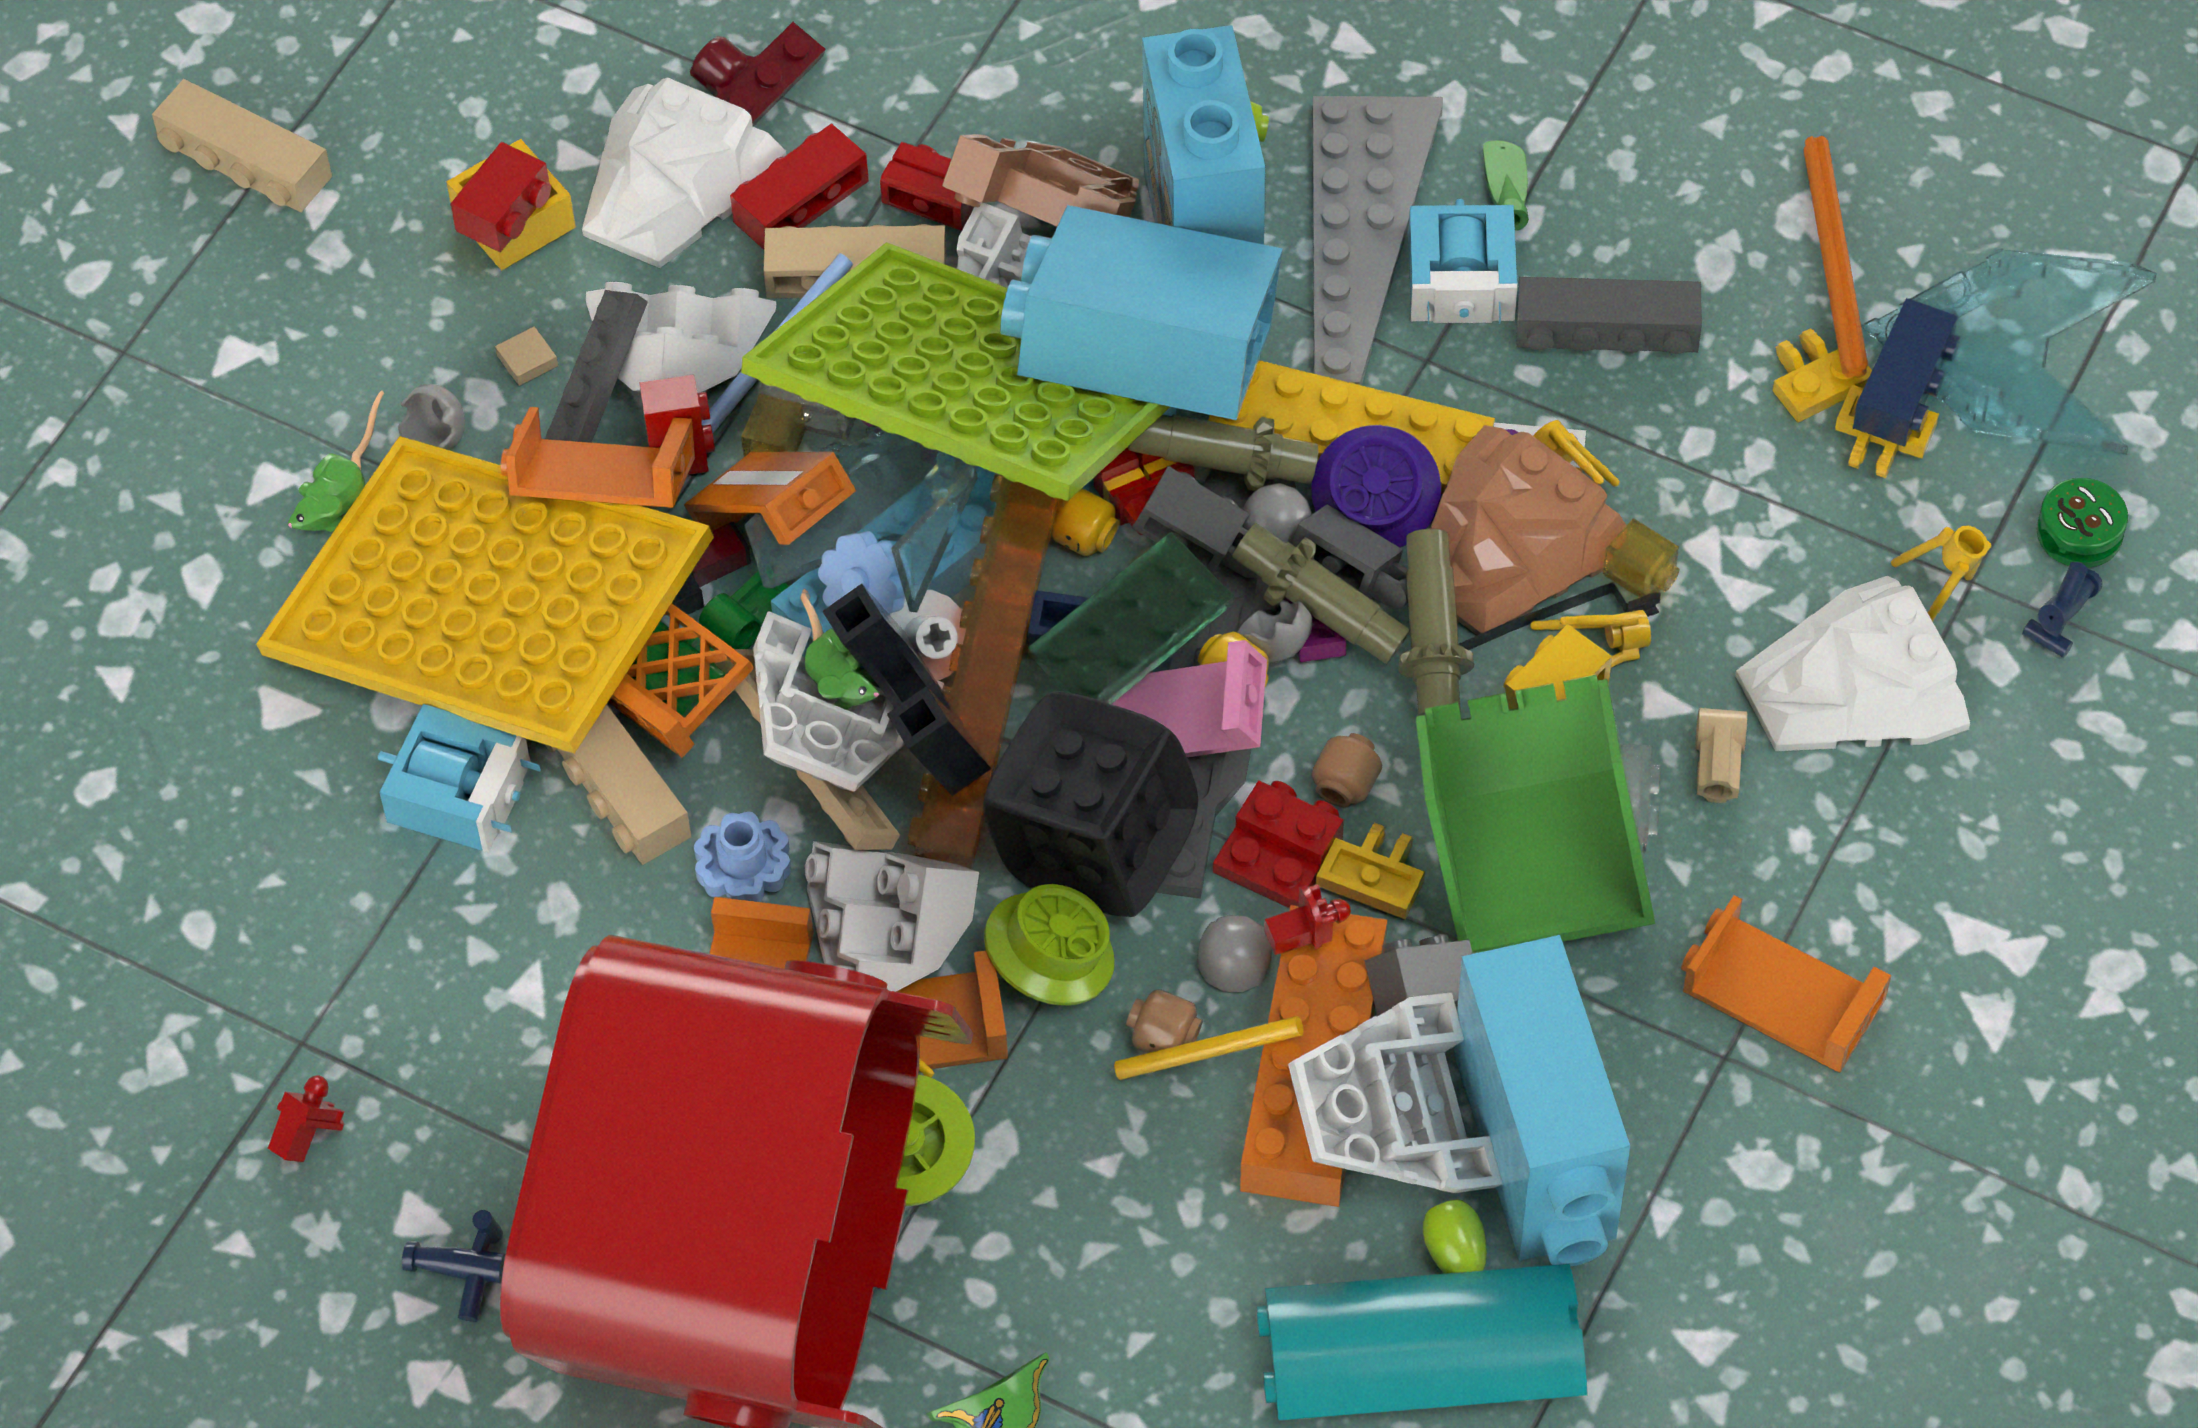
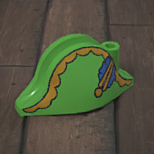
M1045 1352L984 1390L926 1414L932 1421L951 1423L955 1428H1036L1041 1413L1040 1380L1045 1367L1049 1363V1356Z

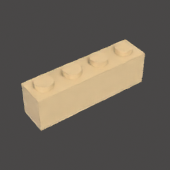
M185 79L177 85L152 113L157 138L167 150L174 153L179 151L195 159L203 168L207 170L215 169L231 177L239 186L243 188L251 187L265 194L272 202L279 206L287 205L302 212L332 178L325 148Z
M945 225L827 226L813 228L785 226L782 228H765L764 280L767 299L802 298L839 253L845 255L853 263V266L848 270L849 272L886 242L946 265Z
M607 704L575 754L545 745L550 752L559 751L565 759L562 761V764L570 780L576 786L581 783L589 792L587 799L595 814L600 819L605 817L609 819L614 826L612 833L624 853L632 851L642 865L691 838L687 811Z

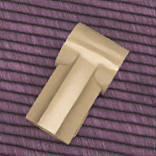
M1699 708L1695 744V750H1699L1697 795L1703 796L1708 802L1725 803L1727 800L1738 798L1741 754H1744L1746 742L1747 711Z

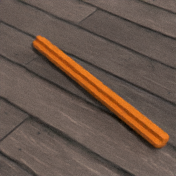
M1810 136L1805 140L1803 150L1842 373L1848 378L1854 376L1860 378L1867 372L1868 360L1829 142L1824 136L1817 138Z

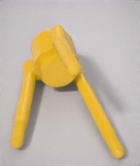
M1559 420L1545 424L1533 435V437L1567 462L1571 463L1574 460L1595 483L1600 485L1605 479L1613 487H1617L1620 484L1619 479L1583 447L1573 433H1569Z
M1961 526L1955 532L1950 527H1945L1938 536L1902 553L1891 561L1893 567H1898L1941 545L1943 546L1942 561L1946 568L1952 571V574L1927 612L1932 622L1947 602L1961 578L1964 576L1966 580L1973 579L1983 557L1991 548V543L1987 541L1986 536L1975 527Z
M1643 610L1615 615L1563 616L1560 619L1533 621L1530 624L1532 630H1562L1567 624L1574 629L1605 628V636L1609 647L1620 650L1619 653L1612 656L1611 668L1626 661L1640 659L1639 648L1648 647L1651 643L1650 624Z

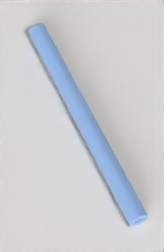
M839 253L777 329L841 279L853 266V263L845 255ZM740 372L709 409L710 419L702 420V426L711 424L712 433H714L758 379Z

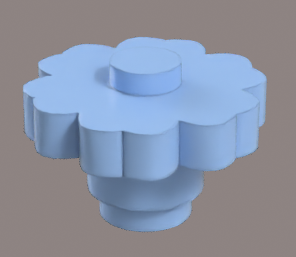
M869 531L851 533L839 537L836 542V548L823 553L818 576L827 585L823 592V601L828 607L862 583L889 614L902 610L905 602L904 597L908 592L906 570L902 557L896 553L890 541L877 543L874 534Z
M753 812L726 814L722 818L721 827L716 825L706 826L702 830L700 838L694 844V853L697 861L695 866L697 881L711 897H719L726 894V897L731 899L760 902L764 897V890L768 892L779 891L782 889L785 879L791 873V864L788 856L790 850L788 836L780 830L777 822L773 820L759 823L757 816Z

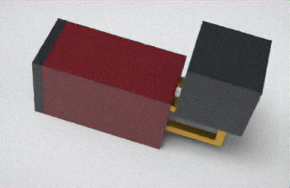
M734 522L711 531L714 538L674 598L672 604L687 615L704 608L703 594L700 587L751 564L749 545Z

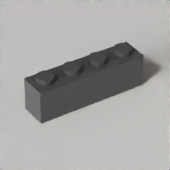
M1519 276L1516 347L1536 350L1557 348L1577 349L1580 351L1622 350L1630 353L1638 351H1662L1673 354L1684 352L1698 353L1702 328L1701 282Z

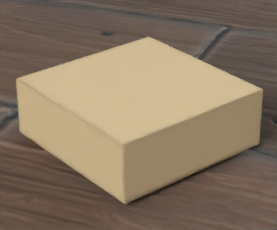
M535 326L495 346L497 357L518 386L558 366L557 356Z

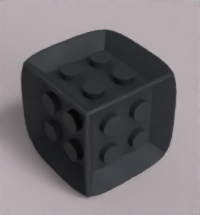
M1050 692L1030 711L1001 757L988 783L983 802V811L988 830L1003 864L1019 881L1030 888L1047 884L1067 886L1089 897L1104 914L1119 917H1135L1154 897L1181 852L1194 825L1199 798L1195 779L1184 749L1176 735L1166 726L1143 714L1100 700L1066 692Z

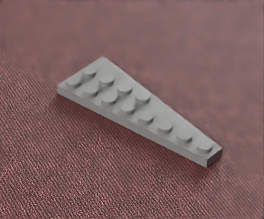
M1313 96L1314 374L1358 385L1363 383L1372 353L1373 341L1383 316L1384 304L1388 291L1391 289L1398 257L1400 258L1409 228L1410 206H1415V200L1420 183L1423 181L1430 149H1432L1438 122L1440 117H1442L1443 97Z

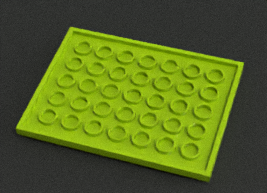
M887 242L742 357L741 373L756 378L765 385L784 389L799 395L806 401L817 402L839 411L844 416L860 419L880 427L887 433L906 437L921 443L925 448L939 450L961 459L966 464L982 467L1002 475L1009 481L1020 482L1043 491L1050 497L1069 501L1170 408V406L1017 375L1021 338L1002 335L1000 332L1002 310L1008 288Z

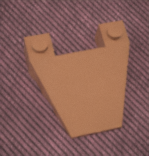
M971 134L960 135L942 185L956 192L954 198L964 204L980 207L981 203L998 201L1054 226H1058L1067 205L1130 217L1136 200L1139 179L1064 147L1027 142L1025 148L1014 149L1016 141L1012 139L1002 138L999 143L986 135Z

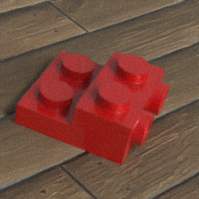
M1258 780L1236 815L1234 830L1213 861V873L1287 908H1290V905L1299 906V887L1304 885L1311 887L1316 884V876L1335 838L1343 840L1344 819L1339 817L1338 810L1328 802L1317 800L1312 805L1296 798L1295 790L1282 781H1273L1271 785H1268Z

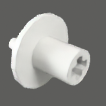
M934 590L909 591L904 597L905 602L902 610L890 613V616L906 632L935 680L939 681L950 676L963 662L969 646V625L962 609L949 596Z

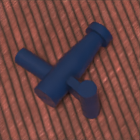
M2071 562L2058 592L2040 608L2038 612L2039 622L2030 619L2022 635L2064 658L2070 651L2073 642L2063 637L2061 633L2066 623L2080 611L2087 599L2096 596L2102 589V579L2099 574L2088 569L2080 562Z
M486 1210L477 1211L472 1218V1222L478 1230L472 1249L421 1247L419 1242L407 1241L402 1255V1268L404 1271L415 1272L417 1268L455 1278L466 1279L458 1318L469 1322L478 1321L486 1282L502 1283L506 1254L489 1252L488 1248L490 1244H495L502 1239L503 1231L491 1213Z

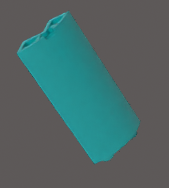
M1570 1264L1265 1288L1266 1306H1257L1259 1337L1268 1336L1272 1353L1273 1372H1263L1266 1403H1275L1278 1420L1588 1395L1582 1329L1579 1328L1577 1315L1578 1299Z

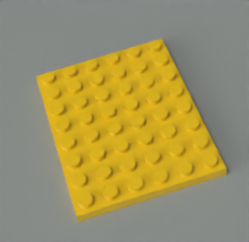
M399 436L256 645L263 656L421 706L426 704L443 709L472 722L575 754L714 537L709 525L640 505L509 495L508 477L502 476L501 465Z

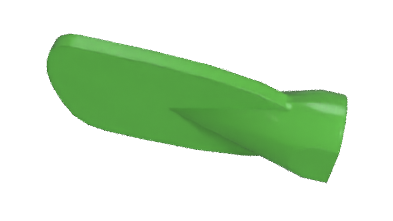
M1500 140L1488 141L1483 145V160L1487 187L1491 199L1495 205H1514L1515 230H1521L1527 225L1529 220L1528 211L1525 206L1528 185L1526 155L1520 146Z

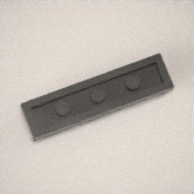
M604 291L545 439L592 443L647 306V300L636 293Z

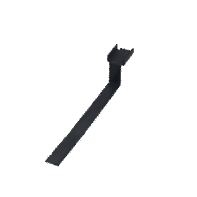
M1610 582L1506 622L1463 641L1459 645L1467 650H1471L1509 632L1530 625L1533 621L1543 620L1611 593L1614 594L1625 613L1643 610L1647 617L1659 613L1656 604L1660 603L1661 592H1654L1626 603L1615 583Z

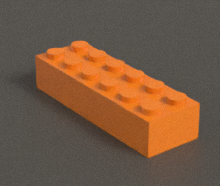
M1290 905L1289 911L1299 908V906ZM1350 914L1347 920L1342 923H1333L1331 942L1322 944V947L1314 949L1311 943L1281 953L1268 1023L1299 1016L1303 1024L1304 1033L1302 1036L1263 1045L1241 1159L1240 1192L1335 1207L1340 1206L1346 1169L1312 1161L1288 1064L1374 1017L1375 1003L1365 960L1383 954L1382 945L1386 944L1387 936L1386 919Z

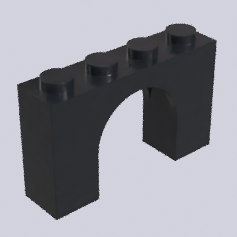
M862 583L822 611L845 648L866 669L895 708L887 713V716L909 751L952 797L992 769L906 632Z

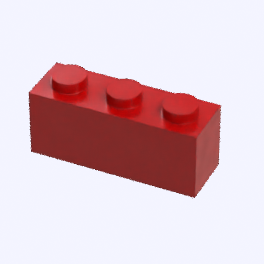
M831 123L820 132L809 135L800 146L786 156L774 160L769 168L755 178L745 181L737 187L735 192L730 195L733 222L764 250L765 228H782L785 226L804 228L869 182L867 154Z

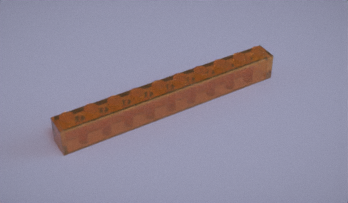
M999 474L994 476L990 493V501L996 502L993 517H984L981 529L980 543L986 544L983 559L975 558L972 566L970 586L976 587L973 601L965 600L961 612L959 628L966 629L963 644L957 643L951 654L949 671L956 672L953 687L944 686L943 688L944 694L992 769L953 797L932 774L923 773L918 801L925 802L921 818L914 816L912 818L907 845L914 846L915 856L952 863L973 870L985 819L983 811L984 797L988 783L998 764L1028 636L1035 592L1039 589L1059 503V498L1050 497L1043 491L1020 482L1009 481Z

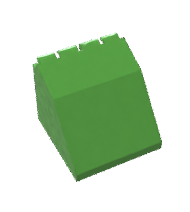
M1597 675L1563 681L1566 699L1557 700L1554 683L1516 690L1518 704L1516 709L1509 710L1506 693L1467 700L1470 718H1461L1458 702L1425 708V715L1416 717L1425 801L1458 941L1470 940L1472 953L1489 951L1560 935L1562 942L1655 924L1626 768L1607 679L1598 681Z

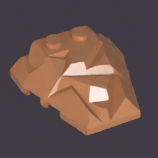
M1484 425L1457 456L1430 528L1444 530L1449 534L1450 563L1454 572L1457 621L1475 635L1529 614L1535 605L1551 596L1556 599L1568 591L1570 585L1588 575L1592 578L1603 572L1632 536L1620 514L1605 504L1608 495L1600 485L1527 432L1511 435L1503 428Z

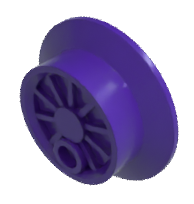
M1363 426L1339 436L1324 450L1316 464L1311 484L1312 501L1316 512L1328 504L1349 519L1363 525L1401 548L1407 545L1406 536L1409 533L1427 529L1433 521L1441 498V479L1438 467L1431 453L1414 436L1390 426Z

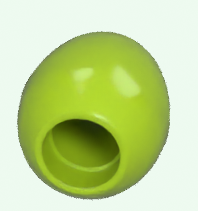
M1460 1199L1450 1200L1430 1208L1423 1220V1236L1425 1245L1440 1270L1444 1274L1484 1271L1487 1259L1486 1237L1483 1224L1476 1211L1468 1203Z

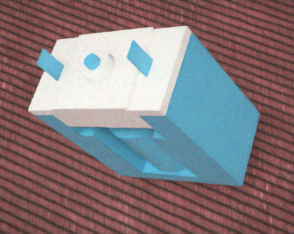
M1457 199L1455 205L1410 206L1408 253L1411 321H1428V324L1429 321H1433V323H1492V321H1499V324L1501 321H1515L1517 270L1514 205H1464L1463 199Z
M426 704L422 705L397 756L380 751L378 755V760L393 764L379 792L387 823L488 853L497 834H500L501 830L512 833L511 826L506 825L505 822L515 801H518L520 798V791L524 784L523 779L528 768L541 772L539 764L530 762L526 738L472 722L449 711Z

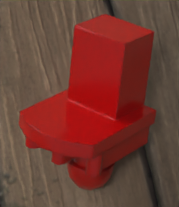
M1318 884L1311 887L1304 885L1299 887V908L1266 918L1264 932L1275 955L1311 943L1314 949L1322 947V944L1332 941L1333 923L1337 922L1339 924L1347 920L1351 913V906L1342 899L1330 900V903L1327 904L1326 899H1322Z
M320 1075L312 1076L307 1080L303 1087L305 1090L304 1094L285 1092L282 1101L278 1103L277 1109L281 1113L268 1149L284 1160L304 1162L317 1128L342 1131L344 1127L342 1118L345 1111L334 1108V1103L323 1101V1098L328 1095L329 1086L327 1080Z

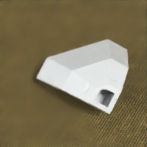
M606 282L605 289L586 292V304L592 321L605 290L636 293L648 301L618 376L630 389L641 392L639 382L694 374L697 393H700L736 376L742 368V357L754 348L776 311V301L759 298V291L747 288L732 289V293L729 296L710 298L696 295L694 287L685 285L668 286V292L647 295L633 292L632 285L628 283Z
M813 841L812 853L808 856L805 864V877L808 881L807 892L824 964L876 977L888 984V990L895 992L938 970L973 920L979 872L960 865L913 855L880 850H855L852 846Z

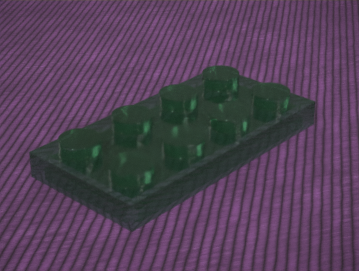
M1170 532L1030 645L1028 653L1064 692L1112 704L1234 604V595Z

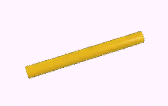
M1295 1016L1117 1060L1114 1064L1115 1073L1119 1080L1302 1036L1304 1033L1303 1024L1300 1017Z

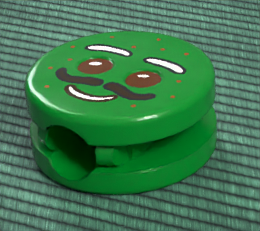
M2091 478L2067 479L2053 486L2043 499L2037 522L2038 540L2050 557L2064 565L2069 566L2071 562H2080L2087 568L2097 567L2110 561L2118 553L2128 523V510L2123 498L2111 486Z

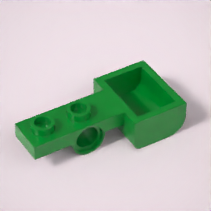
M763 566L731 597L726 593L713 597L703 608L699 617V624L733 649H749L756 642L767 612H772L771 600L787 589L789 585ZM660 621L653 633L667 631L669 627ZM699 638L679 641L678 657L700 653ZM669 643L647 646V662L668 659ZM715 663L710 664L709 680L723 678L726 675ZM700 665L678 669L677 685L699 682ZM668 671L646 675L647 690L667 687ZM699 694L678 697L677 712L686 717L699 703Z

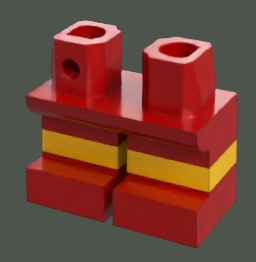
M1127 447L1094 477V487L1101 498L1114 505L1115 518L1120 520L1119 525L1122 526L1129 523L1133 527L1168 466L1178 472H1185L1194 478L1195 468L1193 465L1164 460V457L1128 451Z

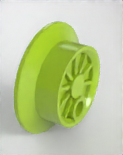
M1056 884L1037 886L1026 893L1016 894L1004 899L993 909L987 919L984 929V942L990 961L998 973L1011 986L1026 996L1053 1005H1077L1090 1001L1102 993L1113 975L1115 959L1109 940L1110 930L1106 917L1089 897L1075 889Z
M919 1074L912 1120L897 1188L909 1191L906 1206H916L931 1202L953 1189L968 1170L975 1147L973 1121L963 1101L943 1083Z

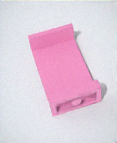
M1246 640L1228 643L1226 662L1126 677L1116 676L1102 662L1093 663L1091 682L1087 686V697L1129 709L1158 721L1176 735L1186 757L1257 748L1261 744L1267 659Z

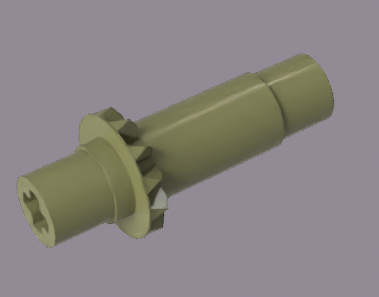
M1172 414V416L1161 415L1128 446V451L1164 457V460L1242 474L1244 475L1247 489L1253 491L1263 487L1265 479L1274 480L1276 478L1310 485L1314 477L1318 458V444L1284 438L1281 434L1274 433V419L1261 417L1253 426V429L1175 414Z
M1254 523L1235 549L1232 558L1262 578L1261 581L1269 586L1263 599L1272 606L1280 603L1285 597L1293 603L1297 601L1302 602L1314 618L1353 645H1359L1387 665L1410 633V629L1381 610V606L1316 562L1313 559L1316 553V544L1307 537L1295 547L1289 542L1285 543L1258 523Z
M1440 529L1413 531L1406 536L1408 557L1406 577L1411 650L1405 651L1400 655L1398 671L1405 677L1413 678V682L1416 684L1418 716L1425 715V708L1458 702L1461 713L1459 680L1461 675L1470 672L1474 668L1473 652L1458 644L1454 572L1450 563L1449 534Z

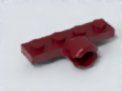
M794 22L755 57L746 55L726 37L716 36L696 55L690 69V75L712 93L714 97L745 109L751 115L754 127L823 57L826 49Z

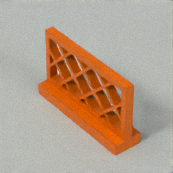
M671 603L664 614L670 617L669 630L651 634L637 656V664L631 665L608 703L679 757L683 758L695 745L689 736L754 669V666L750 660ZM692 638L700 639V653L678 657L679 641ZM669 643L668 659L647 662V646ZM729 660L735 665L723 678L709 680L711 663ZM700 665L699 682L677 685L678 669ZM668 671L667 687L652 690L646 689L647 674ZM699 694V703L686 717L677 712L678 697Z

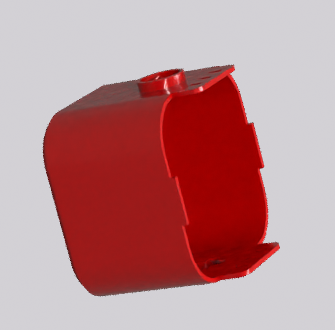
M608 935L598 946H592L578 965L563 1007L505 1255L501 1283L500 1316L503 1332L511 1339L514 1350L518 1354L559 1374L687 1400L684 1416L728 1428H789L790 1422L818 1428H883L864 1415L842 1409L858 1364L874 1289L887 1290L909 1193L907 1189L897 1188L916 1096L920 1059L919 1036L960 1044H971L973 1032L956 1008L942 1001L890 991L887 989L888 984L881 979L858 971L823 963L791 960L786 962L785 969L615 935Z

